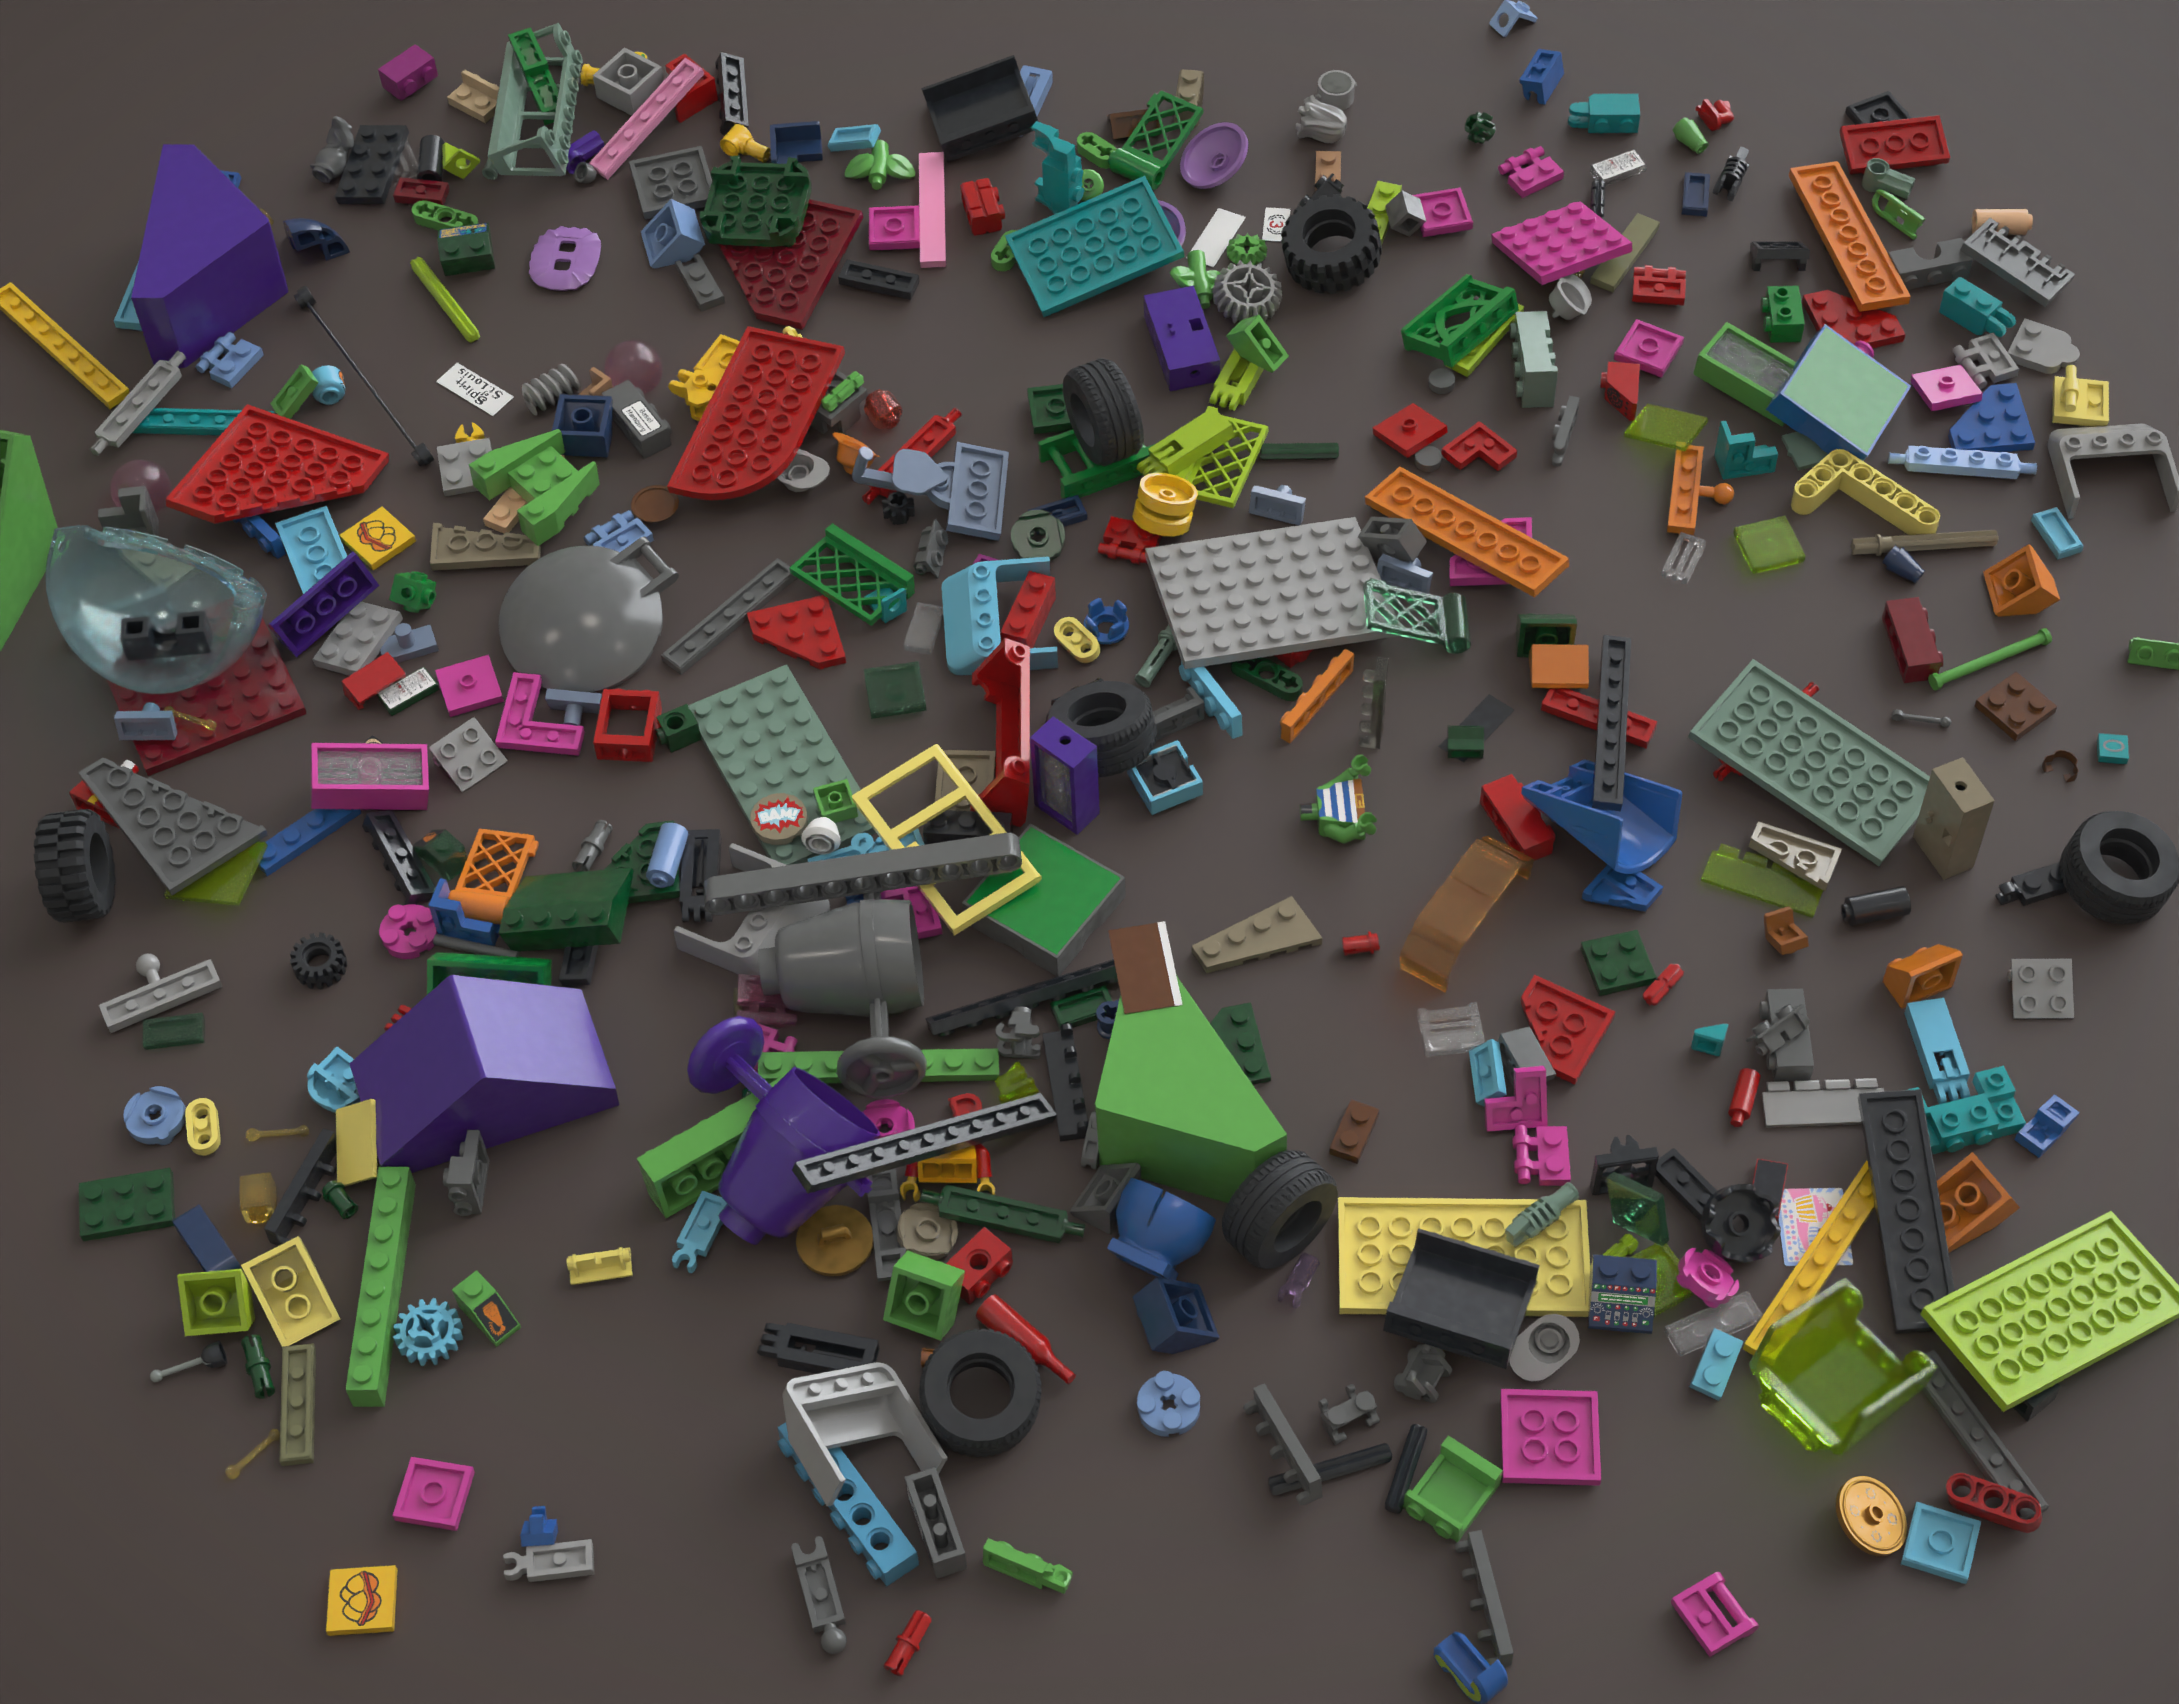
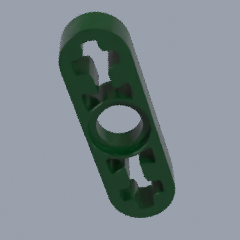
M1264 657L1231 662V671L1236 676L1285 701H1295L1303 692V680L1299 675ZM1263 671H1270L1274 676L1270 679H1263L1259 674Z

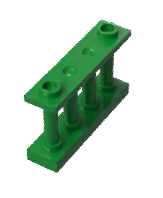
M1074 430L1048 437L1038 442L1040 462L1043 463L1052 459L1063 478H1060L1062 499L1075 495L1081 498L1142 476L1143 473L1137 470V465L1150 456L1148 449L1153 446L1146 447L1143 443L1142 448L1136 455L1107 466L1094 464L1088 458L1079 444ZM1077 450L1087 469L1073 473L1062 455Z

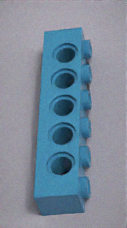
M785 1422L777 1427L780 1436L777 1444L785 1457H793L797 1463L794 1467L798 1475L804 1482L809 1479L814 1486L812 1492L815 1498L823 1506L825 1505L824 1500L789 1442ZM841 1448L828 1449L846 1480L833 1505L828 1506L832 1511L830 1517L839 1530L844 1528L850 1537L847 1539L857 1555L862 1553L868 1560L865 1564L875 1580L881 1578L887 1587L919 1565L917 1551ZM843 1494L852 1495L847 1501L838 1500ZM861 1518L870 1519V1522L866 1525L855 1524ZM881 1542L888 1544V1547L883 1550L873 1548Z

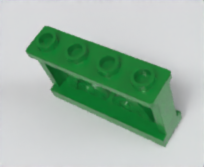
M1466 274L1401 329L1405 350L1411 351L1413 349L1443 360L1444 365L1452 368L1512 317L1515 312L1519 311L1515 289L1508 286L1502 289L1472 278V275ZM1470 312V318L1463 324L1445 328V322L1451 316Z

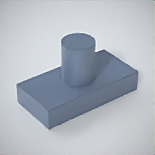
M1254 485L1251 491L1249 513L1301 525L1304 518L1306 498L1292 495L1291 488L1286 485H1280L1276 491Z
M1382 554L1377 566L1382 583L1425 600L1430 591L1433 572L1421 568V562L1418 558L1414 562H1404Z
M407 623L397 625L395 628L396 635L389 636L380 649L381 655L388 652L397 663L439 651L431 625L412 630L411 626Z
M547 688L545 700L550 709L566 711L563 724L580 726L583 712L599 714L602 694Z
M146 703L142 711H116L114 717L119 740H175L178 733L173 712L160 711L159 706L155 703Z

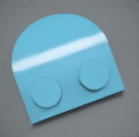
M336 1047L319 1065L314 1063L307 1075L308 1092L312 1100L324 1109L335 1113L336 1109L361 1102L349 1064L354 1059L339 1047Z

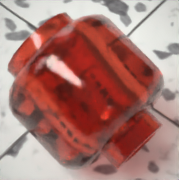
M878 389L867 396L864 412L874 427L878 429H892L899 424V418L902 416L903 409L892 392Z

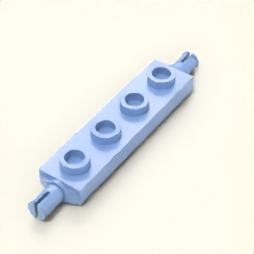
M1908 446L1905 454L1889 452L1888 464H1904L1907 471L2007 479H2017L2020 473L2036 475L2037 463H2021L2017 454L2008 452L1999 453L1980 450Z

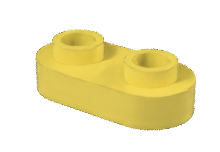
M1064 617L1055 624L1054 634L1057 641L1077 661L1089 663L1099 656L1100 645L1098 640L1077 619ZM1073 632L1071 636H1066L1067 633ZM1091 649L1089 652L1083 653L1084 650Z
M207 1098L195 1099L189 1103L185 1110L187 1140L195 1154L205 1156L215 1152L220 1145L218 1111L211 1100ZM202 1115H207L204 1119H199ZM210 1140L209 1142L202 1144V1142Z

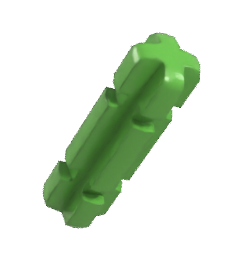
M853 371L847 377L848 380L844 379L830 392L831 395L827 394L821 400L822 407L828 412H832L838 404H841L855 391L854 388L858 389L864 383L861 374Z

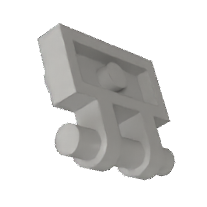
M1994 333L1971 339L1968 350H1964L1961 345L1954 347L1952 350L1956 356L1955 361L1957 364L1964 367L1979 389H1983L1987 385L1984 377L1989 376L1993 383H1997L2018 376V366ZM1978 360L1981 365L1976 367L1973 361Z

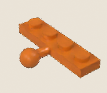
M1677 444L1667 532L1694 535L1699 496L1714 498L1719 504H1727L1734 497V489L1728 483H1720L1715 487L1700 485L1704 450L1702 446Z

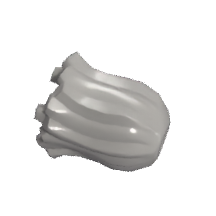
M1314 95L1303 100L1305 106H1300L1298 112L1303 117H1301V124L1296 123L1295 128L1298 130L1297 135L1299 139L1310 137L1324 143H1334L1344 136L1347 127V117L1341 109L1321 103L1315 99Z

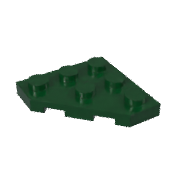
M674 820L645 824L638 831L639 835L630 844L626 843L611 858L612 862L604 869L633 868L634 873L628 904L680 897L679 867L675 881L671 886L664 888L655 887L646 877L660 827L664 823H675Z
M1251 1002L1221 1008L1210 1023L1252 1085L1271 1081V1074Z

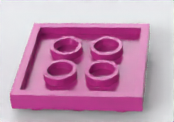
M1501 1389L1502 1483L1600 1486L1601 1462L1597 1391Z

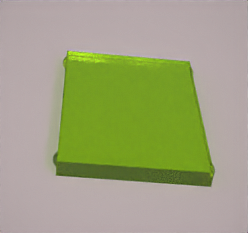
M1647 403L1624 432V436L1686 451L1708 423V417Z

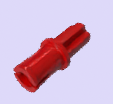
M916 1610L902 1635H897L896 1640L898 1642L883 1665L886 1670L891 1668V1673L900 1677L903 1675L914 1652L920 1650L919 1643L931 1623V1618L927 1613Z

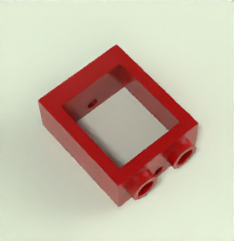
M619 688L603 689L593 741L597 760L653 762L657 741L655 729L658 728L656 717L662 713L659 691L624 690ZM611 709L648 711L644 736L606 734Z

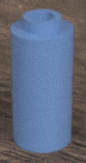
M664 823L660 827L646 872L647 879L655 887L664 888L671 886L675 881L688 838V831L679 824Z

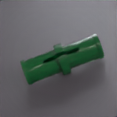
M253 1334L251 1335L254 1343L253 1347H251L248 1336L241 1340V1345L247 1360L245 1364L246 1372L252 1378L255 1397L263 1399L265 1396L262 1387L265 1386L268 1397L275 1393V1387L269 1372L271 1369L270 1360L265 1357L261 1336Z

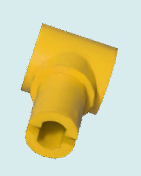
M735 124L720 141L721 149L728 156H738L740 153L744 156H752L766 163L771 155V149L755 142L749 130L740 124Z

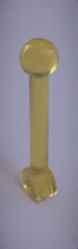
M171 706L164 708V711H172L175 717L204 725L209 730L213 731L217 726L216 722L211 719L206 721L175 711Z
M301 1125L295 1129L257 1131L255 1128H250L247 1130L246 1136L249 1141H256L259 1137L299 1134L301 1137H305L309 1134V1128L306 1125Z
M278 1429L270 1430L268 1437L239 1463L228 1466L225 1471L228 1478H237L241 1468L272 1441H278L280 1439V1431Z

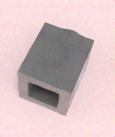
M1401 191L1385 206L1391 229L1409 237L1426 222L1421 200L1407 192Z

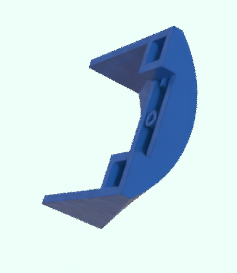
M1582 760L1569 766L1568 777L1558 782L1549 784L1537 780L1522 787L1521 794L1530 805L1563 828L1617 872L1634 874L1649 868L1670 849L1677 839L1683 794L1681 790L1624 772L1621 812L1592 808L1595 762L1589 760Z

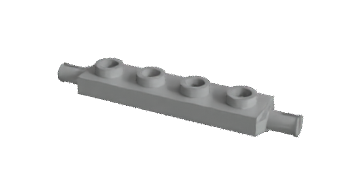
M177 351L169 361L159 360L95 431L98 441L90 448L94 455L99 456L109 445L119 448L182 377L178 366L186 359L182 352Z

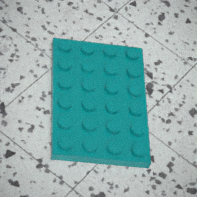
M1145 176L1005 235L1006 241L1043 317L1185 257L1184 251Z

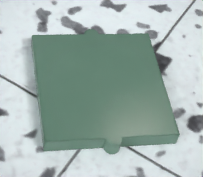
M1799 432L1782 435L1781 439L1788 451L1787 456L1792 458L1798 471L1814 467L1828 455L1814 441Z

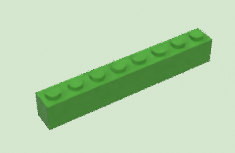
M409 1167L378 1168L346 1383V1392L353 1407H385L394 1343L393 1336L395 1335L394 1324L397 1322L416 1187Z

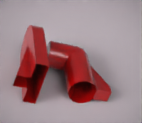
M1704 99L1702 105L1696 106L1695 109L1711 131L1719 130L1721 124L1731 123L1734 120L1729 101L1717 100L1712 105L1708 99Z

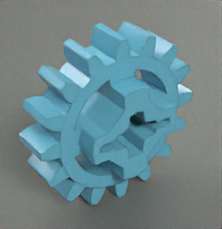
M433 1298L430 1305H426L424 1300L421 1299L419 1300V1307L415 1308L410 1304L408 1305L409 1313L407 1315L404 1313L398 1315L401 1323L394 1324L396 1335L393 1338L402 1356L406 1355L410 1363L418 1358L421 1366L426 1364L427 1359H431L432 1363L436 1365L440 1356L446 1360L449 1359L447 1352L449 1349L458 1350L455 1340H463L460 1330L463 1328L461 1319L458 1316L457 1310L455 1308L450 1309L446 1301L439 1306L436 1298Z

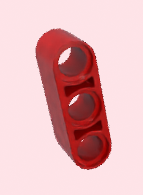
M1956 1473L1947 1481L1946 1490L1949 1503L1957 1510L2024 1533L2034 1532L2041 1525L2042 1513L2040 1503L2030 1495L1966 1473ZM1959 1486H1966L1971 1490L1970 1494L1966 1497H1957L1953 1491ZM1991 1497H1997L2003 1501L2002 1505L1995 1509L1986 1506L1985 1502ZM2029 1508L2036 1514L2033 1518L2024 1520L2017 1513L2021 1509Z

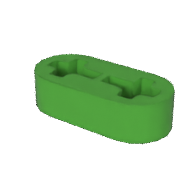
M1092 132L1080 134L1077 137L1078 153L1100 168H1110L1108 164L1109 156L1117 149Z
M1017 230L1005 232L993 249L991 264L995 270L1007 271L1016 263L1005 235Z

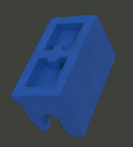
M1544 49L1537 50L1519 79V83L1522 84L1524 97L1527 100L1531 97L1530 91H1533L1537 94L1538 103L1546 104L1564 75L1561 52Z

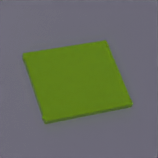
M258 841L174 895H171L166 889L163 896L165 899L239 906L268 845L266 842Z

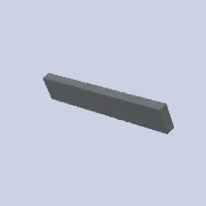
M779 558L775 559L661 654L662 661L682 675L748 620V612L760 610L797 579V577L790 574V566Z
M1932 1350L1907 1363L1906 1369L1986 1479L1989 1482L2036 1498L2040 1503L2041 1513L2045 1512L2049 1507L2045 1499L1936 1351ZM2029 1508L2021 1509L2017 1513L2024 1520L2031 1519L2036 1514Z

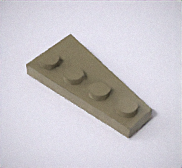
M1291 896L1192 945V953L1205 972L1210 973L1242 965L1245 960L1253 958L1262 960L1270 958V954L1285 950L1286 953L1298 951L1299 947L1309 944L1312 947L1322 945L1323 938Z

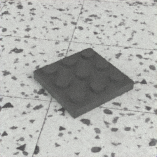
M702 146L629 161L645 220L654 218L670 199L692 209L705 207L712 178Z

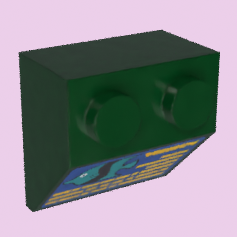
M489 222L438 230L437 240L440 262L445 276L495 269Z

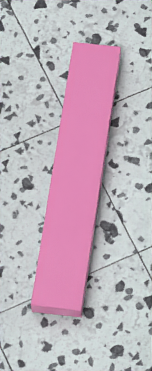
M684 58L588 163L594 167L596 173L608 180L705 74L703 69Z
M944 152L919 153L921 268L946 267Z

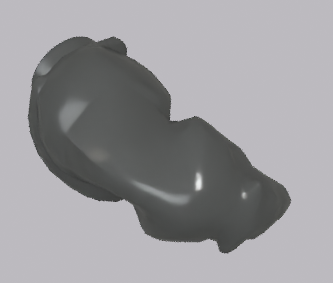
M334 116L332 119V126L326 139L328 145L319 151L315 164L310 165L313 169V176L324 183H329L332 179L343 174L349 150L354 146V138L351 133L352 126L337 116Z

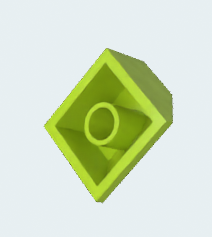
M242 1269L177 1275L185 1336L249 1330L255 1320L252 1290Z

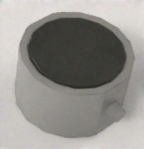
M1340 70L1328 71L1322 74L1318 80V94L1315 95V98L1321 103L1345 110L1353 104L1354 89L1357 83L1347 72Z

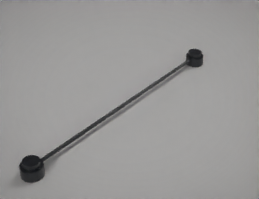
M303 286L298 289L294 298L299 306L310 309L414 448L415 451L411 455L419 466L423 464L426 466L433 462L435 459L424 443L418 446L415 445L314 310L312 305L317 302L308 288Z

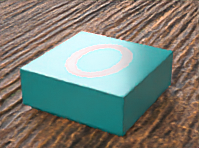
M2099 733L2097 737L2098 762L2127 764L2129 760L2128 735Z

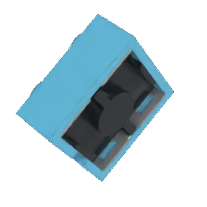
M1178 740L1152 750L1143 762L1127 770L1128 776L1151 815L1203 795V781L1195 767L1188 765V756Z

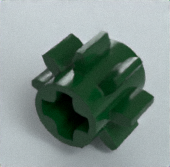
M1478 111L1476 114L1470 115L1465 122V131L1469 133L1467 139L1474 143L1480 142L1482 144L1484 141H1489L1496 130L1495 124L1491 122L1493 116Z

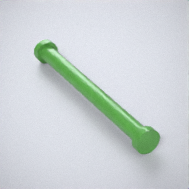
M2047 628L2040 629L2036 635L1943 673H1933L1928 677L1929 684L1933 690H1938L1943 687V684L2041 644L2048 645L2052 642L2051 633Z

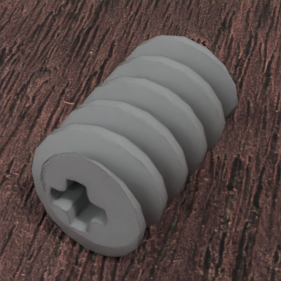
M559 364L557 370L552 368L548 371V374H541L539 379H532L530 384H522L521 390L528 409L532 414L537 415L536 406L545 411L546 401L551 406H554L555 401L553 397L556 396L559 399L560 394H563L562 392H565L567 395H573L571 387L580 392L581 385L570 368L565 364Z

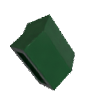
M1447 725L1448 758H1483V726Z

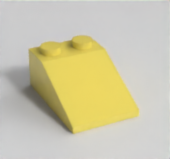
M299 1236L241 1265L282 1347L290 1346L341 1320Z

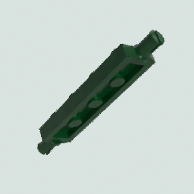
M946 1185L941 1193L923 1189L920 1202L938 1205L939 1217L1055 1243H1060L1065 1233L1083 1238L1086 1226L1085 1224L1069 1222L1067 1211L950 1185Z

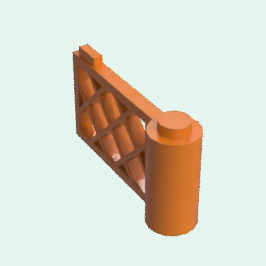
M479 829L456 888L450 891L448 899L460 901L465 918L501 925L503 910L518 888L529 857H535L539 842L535 841L534 835ZM484 839L497 842V844L487 849L482 846ZM516 843L525 844L523 848L512 852L509 846ZM504 850L507 856L496 861L492 858L491 855ZM486 858L490 864L477 870L474 863ZM514 862L516 865L515 869L507 873L501 869V867ZM494 870L500 875L488 882L483 877ZM476 879L482 884L476 888L465 887L467 883ZM504 882L509 886L507 893L493 890L494 887Z

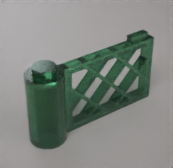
M1370 578L1369 581L1366 580L1363 584L1367 629L1444 645V649L1452 654L1463 653L1471 647L1467 603L1463 595L1451 592L1441 597L1386 585V581ZM1373 592L1380 593L1386 600L1381 603L1373 596ZM1396 598H1404L1411 606L1405 608ZM1390 603L1399 614L1394 616L1385 606ZM1422 603L1434 605L1435 612L1431 614ZM1416 609L1425 619L1419 622L1410 612ZM1379 612L1388 622L1375 621V613ZM1404 617L1413 628L1405 627L1399 619ZM1429 622L1437 630V634L1431 633L1424 625Z

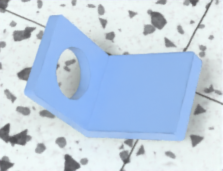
M1504 0L1489 24L1503 37H1506L1519 17L1532 22H1536L1538 18L1524 2L1518 0L1516 3ZM1506 13L1509 17L1508 24L1505 27H1500L1499 19L1501 15Z

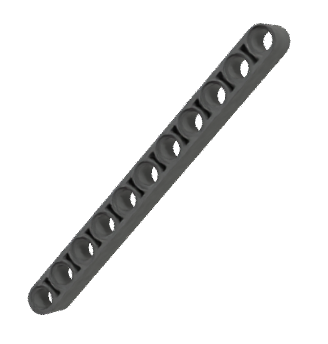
M1000 833L713 876L704 882L705 910L712 915H725L1012 872L1019 869L1022 865L1020 840L1013 833Z

